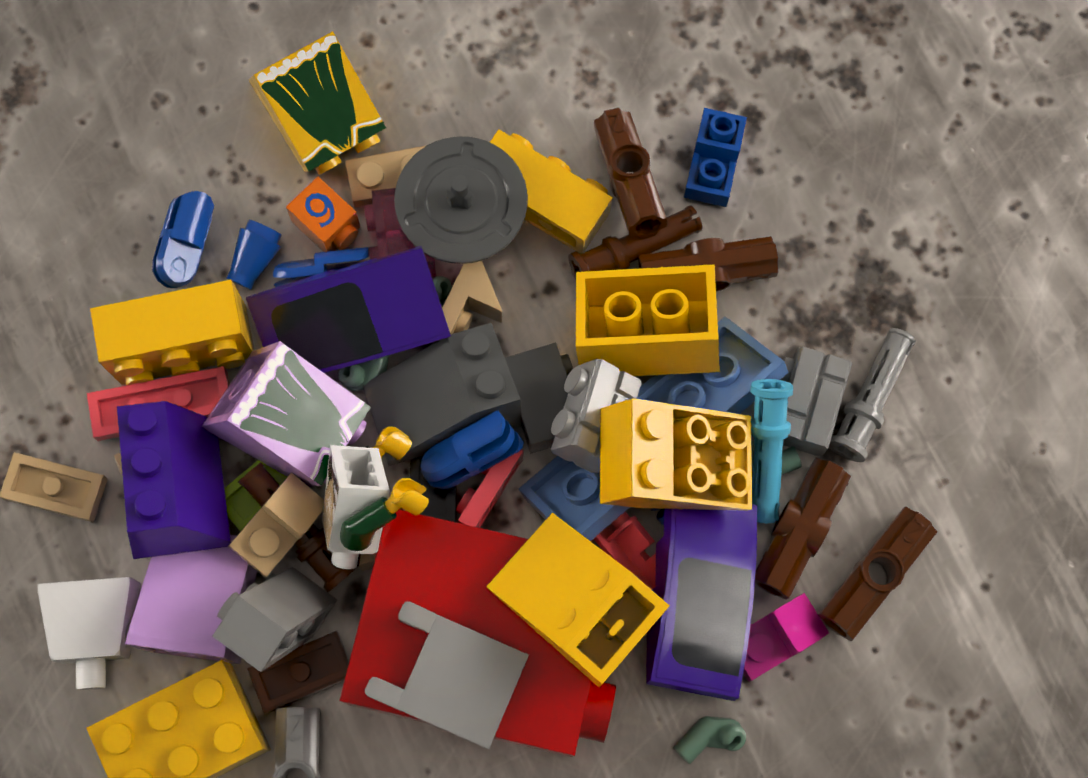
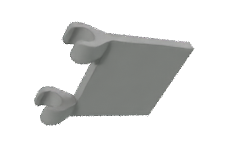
M405 602L399 612L398 619L406 625L428 633L427 639L405 689L380 678L372 677L365 688V694L372 699L489 749L529 655L437 615L417 604Z

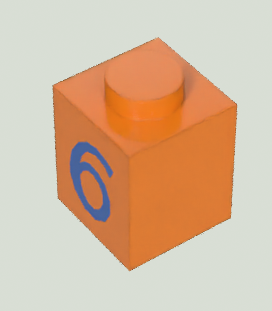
M319 176L286 206L292 223L323 252L346 249L356 239L359 233L358 229L361 227L357 212Z

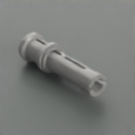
M898 328L889 329L884 344L857 398L845 405L843 411L846 416L837 434L832 436L829 448L841 457L854 462H864L868 453L865 449L875 429H880L884 422V415L882 413L884 404L898 379L912 347L916 343V340H914L910 333Z

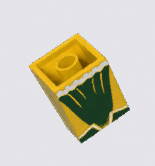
M333 31L259 71L248 79L305 172H309L314 168L319 175L342 163L338 156L339 154L354 147L357 153L366 150L380 141L377 133L386 128Z

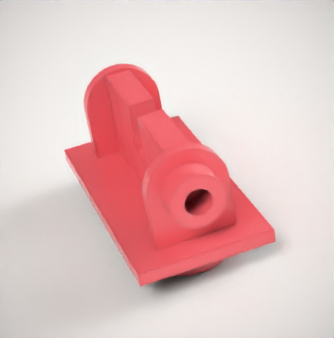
M625 511L593 539L605 553L617 559V562L631 571L652 590L655 588L656 553L649 557L645 550L655 541L638 521V518L635 515L630 517Z

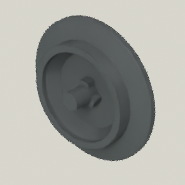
M459 136L435 141L419 150L407 162L398 178L394 201L399 225L408 240L415 247L422 245L424 253L436 260L454 264H467L488 259L502 251L512 242L523 225L527 212L528 195L526 183L519 167L505 151L479 138Z

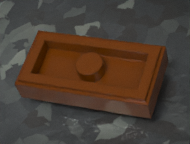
M334 631L299 646L262 672L253 666L247 668L262 710L264 714L275 711L276 708H282L343 682L347 673L349 658L338 631Z

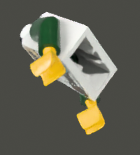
M389 426L384 428L373 448H370L368 445L366 447L330 445L322 522L327 549L332 552L331 562L338 568H357L360 564L361 554L376 553L379 548L383 526L397 517L396 512L400 508L416 516L422 513L429 503L428 498L422 495L426 491V487L410 478L398 480L389 498L390 489L381 458L385 453H388L396 460H400L412 445L409 436L396 427Z

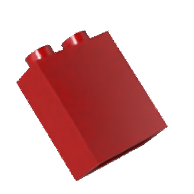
M398 510L396 512L397 517L383 526L339 701L350 706L427 723L372 699L365 694V688L372 677L380 678L405 689L428 636V633L406 625L398 619L402 605L405 602H412L437 615L529 655L494 739L569 757L575 756L579 737L604 743L611 718L616 685L604 682L598 687L486 587L528 539L419 514L415 516L408 511Z

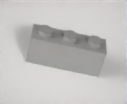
M294 567L278 575L271 573L263 583L258 585L254 582L244 593L239 595L235 592L226 600L217 615L222 622L212 637L262 672L313 638L337 602V599Z

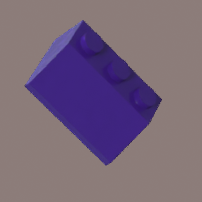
M167 401L117 406L127 534L133 559L228 547L231 540L219 440L216 435L202 427L208 417Z

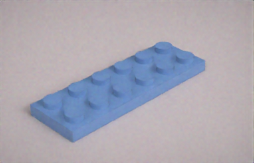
M725 316L718 322L720 372L654 375L640 387L637 399L740 414L755 402V395L750 392L753 381L761 379L780 380L789 372L785 361ZM559 456L518 488L524 499L545 520L551 513H554L589 541L630 508L600 504V472H589L575 465L573 461H567Z

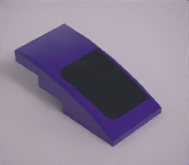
M422 245L381 259L373 258L336 271L332 269L246 297L263 347L281 341L323 373L402 352L451 336Z
M752 504V510L664 509V536L656 543L655 588L652 591L670 606L647 632L646 684L735 701L739 698L754 601L757 557V505Z

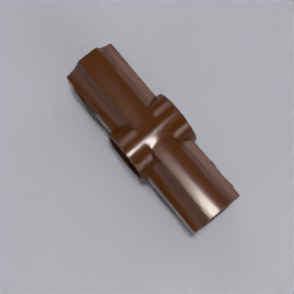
M620 108L606 110L599 118L594 120V130L610 176V190L618 200L629 236H637L640 239L655 236L658 231L667 227V217L650 171V156L641 145L631 113L625 112Z
M772 236L724 243L720 238H706L691 242L684 249L639 255L638 258L639 269L715 264L716 292L730 287L731 283L776 277L778 274V254Z
M817 457L813 460L794 499H790L779 516V521L776 522L771 535L773 539L762 556L763 558L755 572V584L759 588L785 600L790 598L810 556L814 557L832 525V521L829 519L836 505L841 500L851 478V475L844 468L829 460H822Z
M904 507L868 553L856 563L852 573L818 614L825 625L837 635L852 641L889 593L901 584L904 574L936 535L937 530L932 526L931 521L921 513ZM871 562L878 563L885 568L887 572L885 585L877 584L870 578L868 569Z

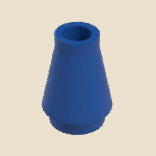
M249 219L245 229L240 227L231 268L226 279L232 280V282L251 290L257 278L280 250L281 246L278 243L282 234Z

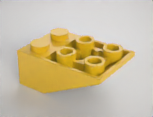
M635 398L600 408V504L656 509L752 510L751 416Z
M554 513L550 514L486 586L598 687L606 681L670 606L631 571Z

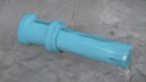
M761 379L753 381L750 392L755 395L754 418L751 419V436L754 437L752 504L757 505V522L767 524L779 521L780 516L779 497L782 474V448L784 439L788 437L791 431V423L787 421L788 397L793 395V385L783 380Z

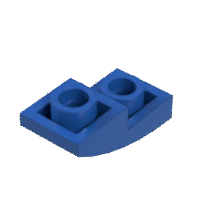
M704 107L683 198L727 207L747 117Z

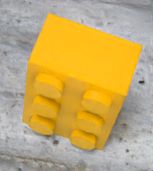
M715 264L576 272V353L578 365L594 359H603L618 367L619 371H625L632 376L720 372Z
M232 280L90 308L98 361L121 385L151 381L154 378L168 375L176 376L200 371L199 369L216 365L217 367L224 366L226 369L242 366L245 363V359L255 350L247 306Z
M220 660L86 728L108 778H217L271 750L232 664L224 660Z

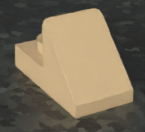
M482 261L463 264L442 307L451 334L469 329L473 314L468 312L469 310L497 322H502V310Z
M291 472L228 547L261 575L267 577L296 541L303 537L323 511L324 499Z

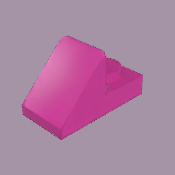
M805 593L750 625L748 649L743 672L749 682L790 657L802 652L829 634V631Z

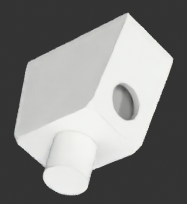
M131 577L38 584V596L50 659L62 664L76 663V690L106 688V661L128 659L130 657L132 646L126 645L125 642L140 594V582Z

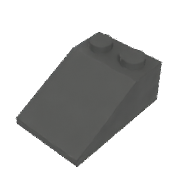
M492 323L451 334L450 337L438 340L371 379L366 385H363L378 436L384 428L392 426L407 434L412 442L410 449L400 460H396L388 453H385L388 466L424 456L434 445L496 410H499L512 428L522 426L521 399Z

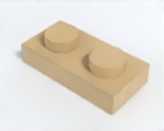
M425 146L345 160L354 208L394 200L396 184L403 168Z
M14 452L0 492V498L94 523L108 478L102 474Z

